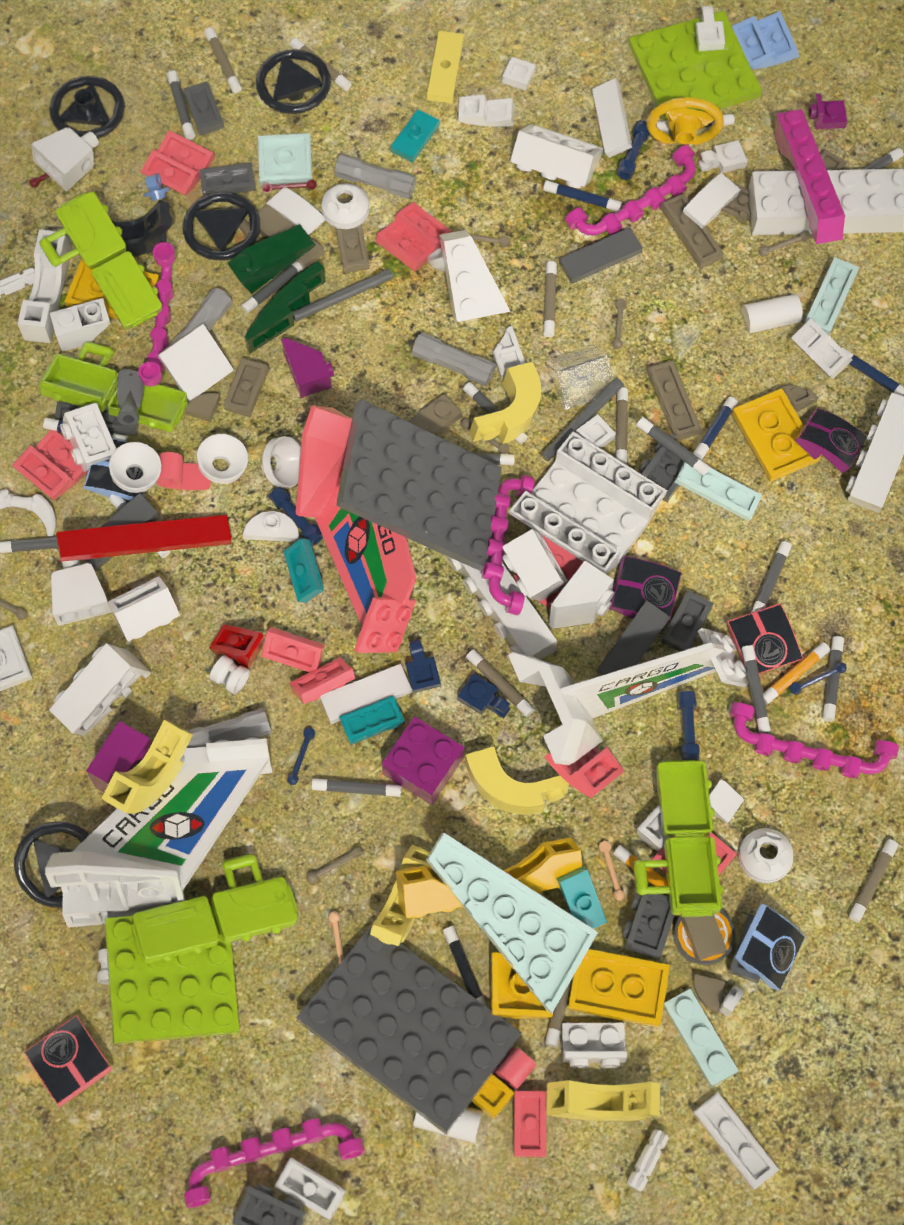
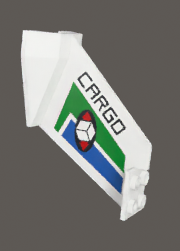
M701 628L698 630V633L704 645L576 684L561 666L514 652L508 656L519 682L547 687L563 725L543 737L554 763L570 765L603 741L593 720L595 717L716 671L722 683L740 687L749 686L746 678V667L737 659L734 653L736 647L733 640L726 634Z
M251 737L241 741L219 740L215 743H206V747L186 748L181 758L184 764L178 775L163 795L151 806L135 814L125 813L117 808L72 852L52 853L45 867V874L51 887H61L63 891L62 915L67 927L104 924L105 918L133 916L137 912L185 901L183 889L260 774L272 773L267 738Z

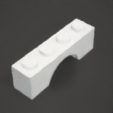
M39 230L34 250L35 275L33 288L29 299L22 302L18 320L19 329L23 339L26 341L51 343L54 327L50 313L58 311L69 260L57 267L52 266L41 249L39 242L42 238L56 231ZM67 235L51 242L59 257L71 251Z

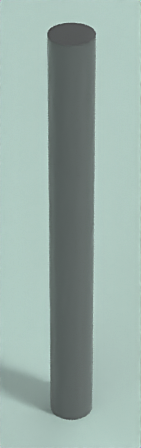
M387 269L293 311V318L297 322L393 279L392 273Z
M615 378L541 453V456L546 461H549L572 432L576 433L578 428L588 422L624 386L623 382Z

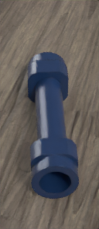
M638 121L633 130L632 148L629 149L626 158L621 160L617 171L618 177L623 180H630L636 170L635 162L642 144L650 136L647 129V121Z
M277 487L270 493L269 499L277 509L282 508L302 531V538L310 539L311 546L317 545L323 539L322 533L315 523L310 524L305 517L296 515V507L292 504L291 496L282 487Z
M693 691L678 693V709L682 710L684 745H681L680 749L682 760L700 761L699 745L695 742L694 710L697 707L695 692Z

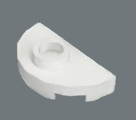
M276 511L262 512L252 517L246 524L242 535L243 539L286 542H297L299 540L298 528L294 521L284 513Z

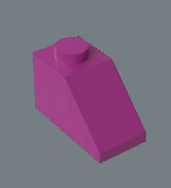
M288 338L281 339L283 353L300 398L332 388L331 377H334V371L330 361L325 362L320 351Z

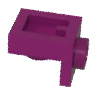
M821 93L815 94L813 103L809 104V119H813L815 130L846 128L847 115L844 100L822 101Z

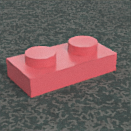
M270 627L266 633L261 657L312 672L320 668L325 645Z
M340 657L290 682L292 692L303 704L319 699L321 695L333 689L343 687L347 682L355 679L353 669Z
M515 1091L514 1157L546 1158V1091Z

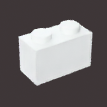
M160 576L107 602L127 641L141 638L148 631L158 626L167 625L174 618L180 616L172 596Z

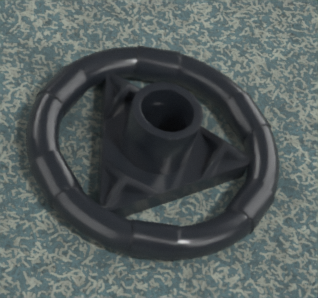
M289 49L275 53L261 64L256 75V90L260 99L271 109L285 114H300L318 107L326 99L331 87V74L327 65L321 58L306 50ZM290 59L307 61L313 64L319 72L322 83L321 80ZM281 62L273 94L274 98H272L265 85V78L267 73L277 63ZM320 88L310 100L304 103L290 104L279 102L286 98L291 101H298L303 98L305 92Z
M79 76L68 80L56 90L49 106L51 121L58 131L64 128H71L79 137H82L89 131L74 130L63 122L99 125L101 127L90 130L97 139L105 137L117 128L123 119L125 110L123 95L116 85L105 78L97 76ZM87 86L86 89H80L74 94V101L59 115L63 97L71 90ZM94 86L102 88L114 98L115 107L110 120Z
M216 192L203 196L190 206L183 220V235L188 246L197 255L209 260L223 261L233 259L247 247L255 244L260 233V217L257 210L246 198L235 193ZM216 202H229L240 207L238 209L202 210ZM248 214L250 218V232L247 238L233 248L225 250L229 243L233 241L235 233ZM195 217L219 251L208 248L195 239L193 234V221Z
M63 821L43 823L30 830L18 844L14 856L15 876L21 889L30 899L53 908H63V896H51L61 887L50 886L45 874V867L52 853L72 852L73 850L38 838L62 832L76 837L82 843L90 835L78 825ZM33 843L45 893L41 892L28 878L25 869L28 852Z

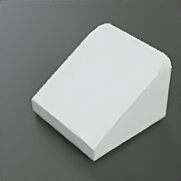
M720 779L709 795L710 805L715 810V816L727 824L744 801L722 779Z

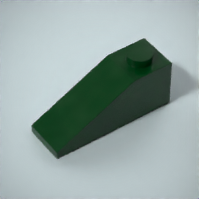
M299 224L247 247L227 262V264L241 284L253 294L316 245Z

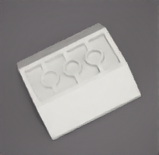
M572 432L558 449L555 463L533 489L532 494L525 491L510 509L509 514L580 560L587 561L606 574L617 567L622 557L627 554L646 529L667 490L575 432Z

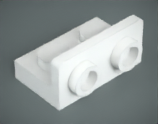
M97 403L64 414L63 424H60L61 432L65 440H70L73 447L71 449L73 460L76 465H81L83 472L88 471L90 465L111 458L116 447Z
M562 1023L563 1063H570L571 1068L589 1067V1063H601L603 1068L620 1067V1063H625L627 1059V1051H625V1024Z

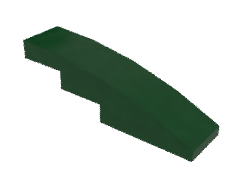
M319 261L290 281L258 315L245 335L247 351L250 354L294 326L293 311L310 304L309 293L326 282L325 268Z

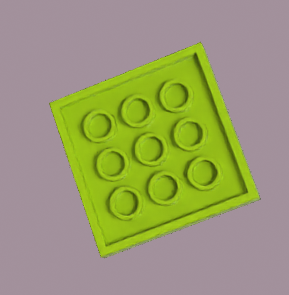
M725 11L714 13V21H722L725 47L721 50L698 51L695 28L696 23L701 22L700 17L629 37L628 45L656 107L666 101L686 97L710 101L719 109L761 97L762 89ZM687 108V109H693V110L703 111V110L697 109V108ZM666 113L661 115L662 121H668Z
M133 916L105 918L113 1044L238 1034L239 1020L231 942H223L220 934L218 944L214 947L203 949L200 954L190 952L175 956L169 962L159 960L145 963L141 954H138L132 933L131 924Z

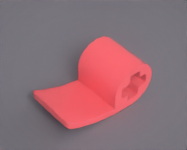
M164 452L158 455L161 461V474L156 483L159 486L179 490H208L210 488L211 481L200 472L197 464L183 463L182 455L174 452Z
M512 1047L493 1073L511 1088L517 1090L537 1065L522 1050Z

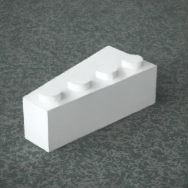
M891 393L888 401L882 400L877 415L881 416L878 426L872 424L866 439L871 444L868 451H861L856 466L861 467L858 476H851L845 490L850 493L847 501L880 513L904 455V397Z

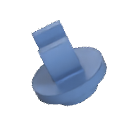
M155 174L145 177L149 192L143 193L144 197L150 196L151 201L166 198L165 192L170 191V188H162L160 175Z

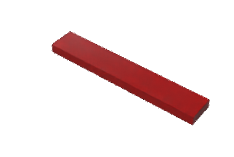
M227 515L56 532L60 562L228 545L232 541Z

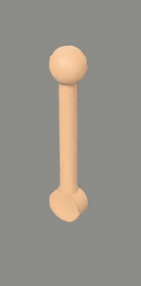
M602 841L599 845V851L605 856L615 890L613 897L617 901H622L625 898V893L620 889L610 856L611 844L608 841Z
M332 911L329 913L328 919L332 922L338 964L340 965L344 960L338 925L340 914Z

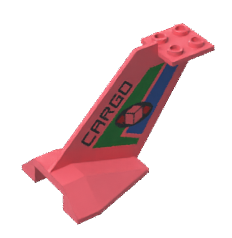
M312 405L302 432L296 515L315 517L360 621L362 629L354 651L357 653L398 652L416 603L414 598H410L417 578L407 539L402 535L336 506L352 417H347L331 407Z

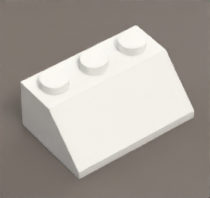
M529 124L518 132L510 162L516 163L517 168L531 172L533 169L542 172L541 176L547 179L556 180V178L566 180V184L571 187L581 188V186L585 187L590 183L604 148Z

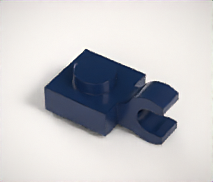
M420 640L409 642V650L413 662L405 663L412 693L441 687L434 656L425 658Z
M474 673L457 696L458 701L481 715L486 709H489L504 719L510 711V703L501 697H496L498 688Z

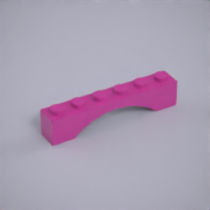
M803 110L777 113L775 140L781 155L789 159L797 174L805 202L809 228L815 243L820 244L843 240L845 213Z

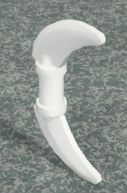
M7 489L0 491V510L6 507H18L33 511L43 521L48 537L54 536L56 529L55 513L44 497L39 494H34L33 497H21L10 494Z

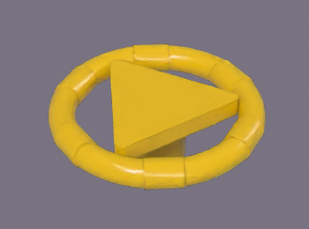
M683 97L666 101L654 108L647 118L649 133L654 139L663 144H703L715 138L724 126V117L721 110L710 101L699 98ZM687 108H697V109H701V110H703V111H698V110H693V109H687ZM664 113H666L673 136L658 129L656 125ZM714 121V123L708 131L700 135H696L697 129L705 127L706 125Z

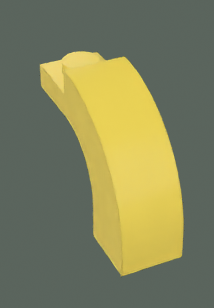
M533 362L507 368L502 384L509 396L511 405L504 410L474 418L469 431L473 442L482 439L485 441L491 440L499 435L502 443L505 444L516 439L526 431L533 420L541 397V382Z
M164 720L141 762L128 772L115 771L101 799L129 814L139 813L151 806L163 795L184 764L181 758L193 734L170 721Z
M494 746L466 754V767L477 791L489 803L506 812L521 815L542 813L544 809L543 800L547 799L548 802H554L562 799L564 794L568 793L569 783L560 775L534 783H522L510 778L503 771Z
M411 845L403 858L400 870L425 865L433 869L426 861L430 851ZM397 880L383 910L373 923L370 935L377 937L383 943L399 946L401 942L404 943L416 918H406L399 906Z
M571 1080L547 1083L546 1115L598 1121L645 1120V1117L660 1116V1083L644 1082L626 1085H597Z

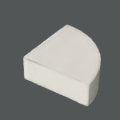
M736 985L735 987L733 986L721 1004L719 1012L729 1017L745 991Z

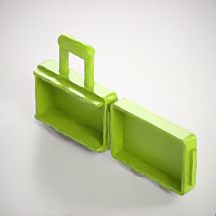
M93 191L87 194L83 193L62 204L56 210L57 218L63 228L42 238L39 245L50 264L54 267L80 255L87 268L92 270L94 280L125 330L132 327L135 328L157 316L162 311V304L157 297L158 289L151 287L143 274L144 266L137 264L130 252H125L126 244L121 237L122 229L115 227L107 214L108 206L101 204ZM67 234L75 249L59 257L51 242Z
M87 341L83 344L76 359L56 354L39 383L41 395L53 398L55 401L77 405L80 408L97 403L100 412H104L108 405L109 414L118 417L120 410L117 398L118 373L116 370L106 368L114 354L113 349ZM87 352L103 357L99 365L83 360ZM160 384L151 387L144 385L143 400L138 410V423L147 425L149 428L172 432L175 426H178L188 406L187 393Z
M695 760L660 762L656 768L662 832L665 837L675 838H668L664 843V860L639 859L635 861L636 891L639 895L669 894L670 910L673 915H681V917L712 916L719 913L722 908L721 894L724 892V887L719 882L718 865L721 859L716 855L715 840L713 837H704L711 834L713 830L712 817L715 815V810L710 805L709 788H711L712 782L707 779L706 764L703 761ZM666 867L668 886L648 887L646 868Z
M254 854L226 859L222 863V868L224 869L230 889L213 894L211 899L213 908L210 907L207 897L201 896L133 914L131 929L138 954H141L145 963L159 960L169 962L175 956L190 952L200 954L203 949L216 946L220 934L225 943L241 939L249 941L253 936L269 932L278 934L281 929L292 927L297 921L298 909L290 885H287L284 877L263 881L257 857ZM251 866L256 883L237 887L232 870Z

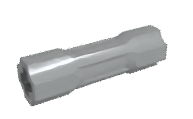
M343 153L339 155L335 165V177L365 183L407 199L412 197L415 190L416 176L399 170L392 171L365 163L359 158Z
M212 288L201 303L199 310L183 331L177 334L169 346L201 324H204L209 332L233 304L232 299L224 291Z
M423 332L418 335L412 349L413 356L464 375L467 379L485 387L490 383L496 369V363L465 353Z
M264 708L244 713L240 717L211 726L187 730L193 734L187 748L206 747V743H215L219 740L241 741L251 737L258 738L271 734Z

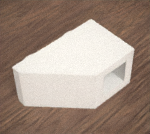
M103 298L50 313L62 352L81 347L87 341L92 342L110 325Z

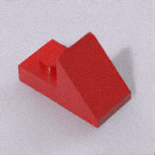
M223 624L209 649L217 655H226L233 658L240 665L249 669L262 649L264 635L261 632Z

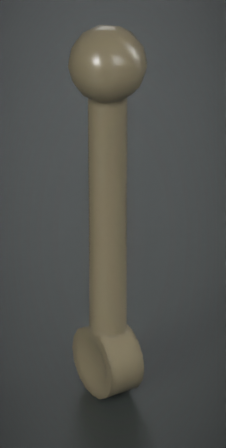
M727 207L721 209V211L736 217L741 223H745L748 219L747 214L744 212L738 213Z
M470 234L473 240L497 243L502 248H507L510 244V239L507 236H502L499 239Z
M805 231L797 237L773 246H762L759 249V255L766 257L769 252L799 241L805 242L811 238L809 231Z
M624 299L616 301V309L618 310L616 336L612 342L615 349H620L623 346L621 340L623 310L626 309L627 305Z
M467 418L463 419L461 427L470 430L471 421ZM494 439L487 440V442L499 449L500 454H509L510 447L508 444H500Z
M0 599V606L16 614L19 620H24L27 617L26 610L17 609Z
M362 848L354 849L350 854L316 873H308L306 876L308 883H316L322 875L353 858L361 856L364 853Z

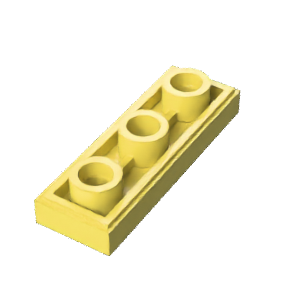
M438 32L427 100L453 103L464 34Z

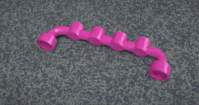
M688 144L680 147L673 154L672 159L678 167L685 166V171L679 176L674 175L662 186L650 189L640 199L628 202L618 212L609 213L601 222L595 225L587 224L588 216L581 207L571 211L564 221L571 230L577 228L586 235L595 236L605 231L610 236L616 234L623 227L620 223L628 218L631 223H634L644 215L642 209L650 205L653 210L660 208L661 203L666 201L664 196L671 193L676 197L686 191L687 187L685 184L693 178L696 172L693 161L695 152Z
M167 242L159 243L153 249L154 260L156 264L161 266V278L156 284V288L158 289V299L162 304V311L155 316V328L150 332L153 346L152 352L147 357L148 362L143 363L138 370L141 382L150 387L159 384L162 380V372L165 370V367L157 355L169 344L165 329L166 325L171 321L168 303L174 297L171 276L172 264L175 262L176 254L174 247Z
M521 475L519 479H507L499 486L498 495H495V500L497 501L495 516H491L493 539L488 538L487 555L491 556V563L485 562L481 575L483 579L489 580V592L493 599L505 606L506 613L516 616L522 611L525 596L523 593L514 590L507 595L500 588V581L504 573L502 556L505 553L502 546L506 545L504 538L508 527L506 516L510 505L509 491L516 490V496L521 497L525 491L532 494L534 478L526 475Z
M734 702L731 705L729 716L734 718V728L737 735L743 741L755 745L754 752L761 755L771 756L772 750L784 753L783 759L785 761L800 763L801 758L813 760L812 767L822 771H829L831 765L842 768L841 775L854 779L859 778L860 773L874 775L882 772L888 766L890 759H897L900 746L884 740L876 741L873 753L879 757L875 762L868 763L857 757L841 756L826 749L807 747L796 741H784L769 734L754 733L747 729L746 721H752L755 708L738 702Z
M316 1118L302 1123L303 1131L291 1134L289 1128L272 1132L273 1140L260 1144V1140L257 1137L241 1142L242 1150L230 1153L228 1147L215 1149L210 1152L211 1160L197 1165L191 1172L189 1191L183 1194L186 1208L199 1207L211 1201L209 1188L206 1186L201 1187V1181L207 1174L223 1172L242 1163L255 1162L264 1156L274 1153H284L306 1143H316L331 1135L339 1136L343 1143L337 1146L341 1160L352 1159L365 1153L363 1141L361 1138L355 1139L352 1131L343 1124L334 1122L321 1125L320 1119Z

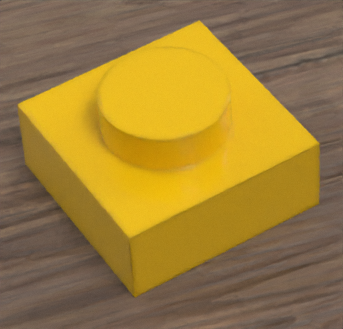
M492 1074L472 1102L495 1120L514 1097L515 1092Z

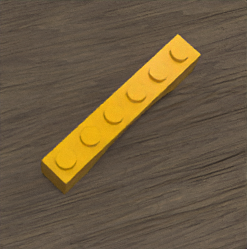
M571 837L544 842L522 861L503 871L540 894L544 890L560 888L557 881L558 878L582 868L581 850ZM425 865L396 871L398 903L406 918H420L429 913L439 911L450 912L456 908L463 907L437 873L430 867Z

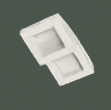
M485 94L459 97L458 120L462 123L479 126H513V98L487 100Z
M720 173L689 202L682 212L698 226L704 228L719 215L723 207L738 196L741 189Z
M286 187L266 203L295 226L300 224L308 235L325 221L324 216L317 209Z
M812 319L791 337L832 379L852 361V358Z

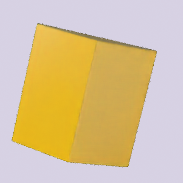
M492 952L491 1015L512 1019L552 1018L553 1013H549L503 955L500 952Z

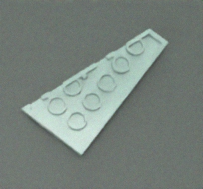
M442 833L426 861L549 1013H553L598 932L449 835Z

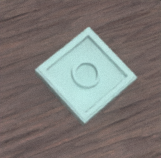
M310 133L258 136L260 186L266 182L274 185L303 183L312 179Z

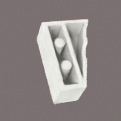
M467 230L439 235L451 310L456 321L510 312Z
M107 643L105 646L99 647L92 655L93 660L87 667L80 669L73 677L74 682L68 689L63 690L54 699L55 704L49 711L73 734L85 736L112 711L109 706L121 694L126 698L132 692L129 686L141 675L146 679L152 673L129 650Z

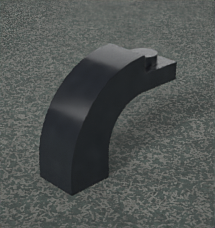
M159 200L147 214L137 220L112 222L115 227L122 229L121 237L126 244L125 252L128 251L135 257L150 253L157 244L167 242L166 231L171 226L172 216L170 215L169 203Z

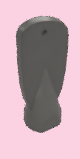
M130 369L121 370L118 374L117 398L120 408L118 421L122 425L134 426L139 422L138 410L143 400L144 384L141 382L138 372Z

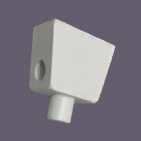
M64 128L31 144L33 161L65 191H68L93 168L94 157L92 149L98 146L99 142L97 137L90 131L79 137L71 128Z
M79 560L62 562V570L51 574L52 612L58 626L112 612L91 563L80 565Z

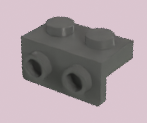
M671 433L669 436L676 440V435ZM658 443L654 450L656 455L651 461L647 459L643 463L639 473L667 490L663 500L668 503L680 486L674 481L684 461Z
M636 892L631 909L637 912L634 921L627 920L622 938L627 939L625 948L660 960L674 918L670 910L669 897L661 894L639 895Z
M257 1183L255 1188L247 1185L245 1197L232 1222L233 1225H304L307 1214L301 1211L304 1206L301 1203L288 1197L282 1202L272 1197L275 1191Z

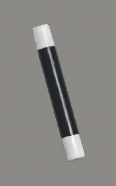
M454 926L445 928L443 930L444 936L468 993L487 1007Z

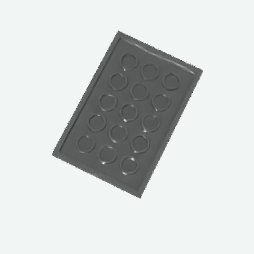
M361 399L355 403L336 506L481 571L485 562H488V538L492 536L491 516H495L497 503L495 495H498L502 467Z
M372 924L299 1013L296 1021L447 1135L521 1037L522 1032L500 1016L491 1015V1010L401 943L399 946L386 944L377 937L370 935Z

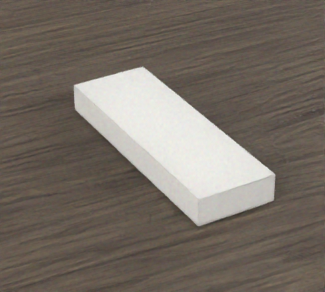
M614 78L592 89L604 151L609 158L632 148L620 84Z
M401 664L325 693L320 696V700L330 724H334L340 721L339 716L393 695L397 699L412 693V688Z
M719 1092L693 1112L753 1191L779 1170Z

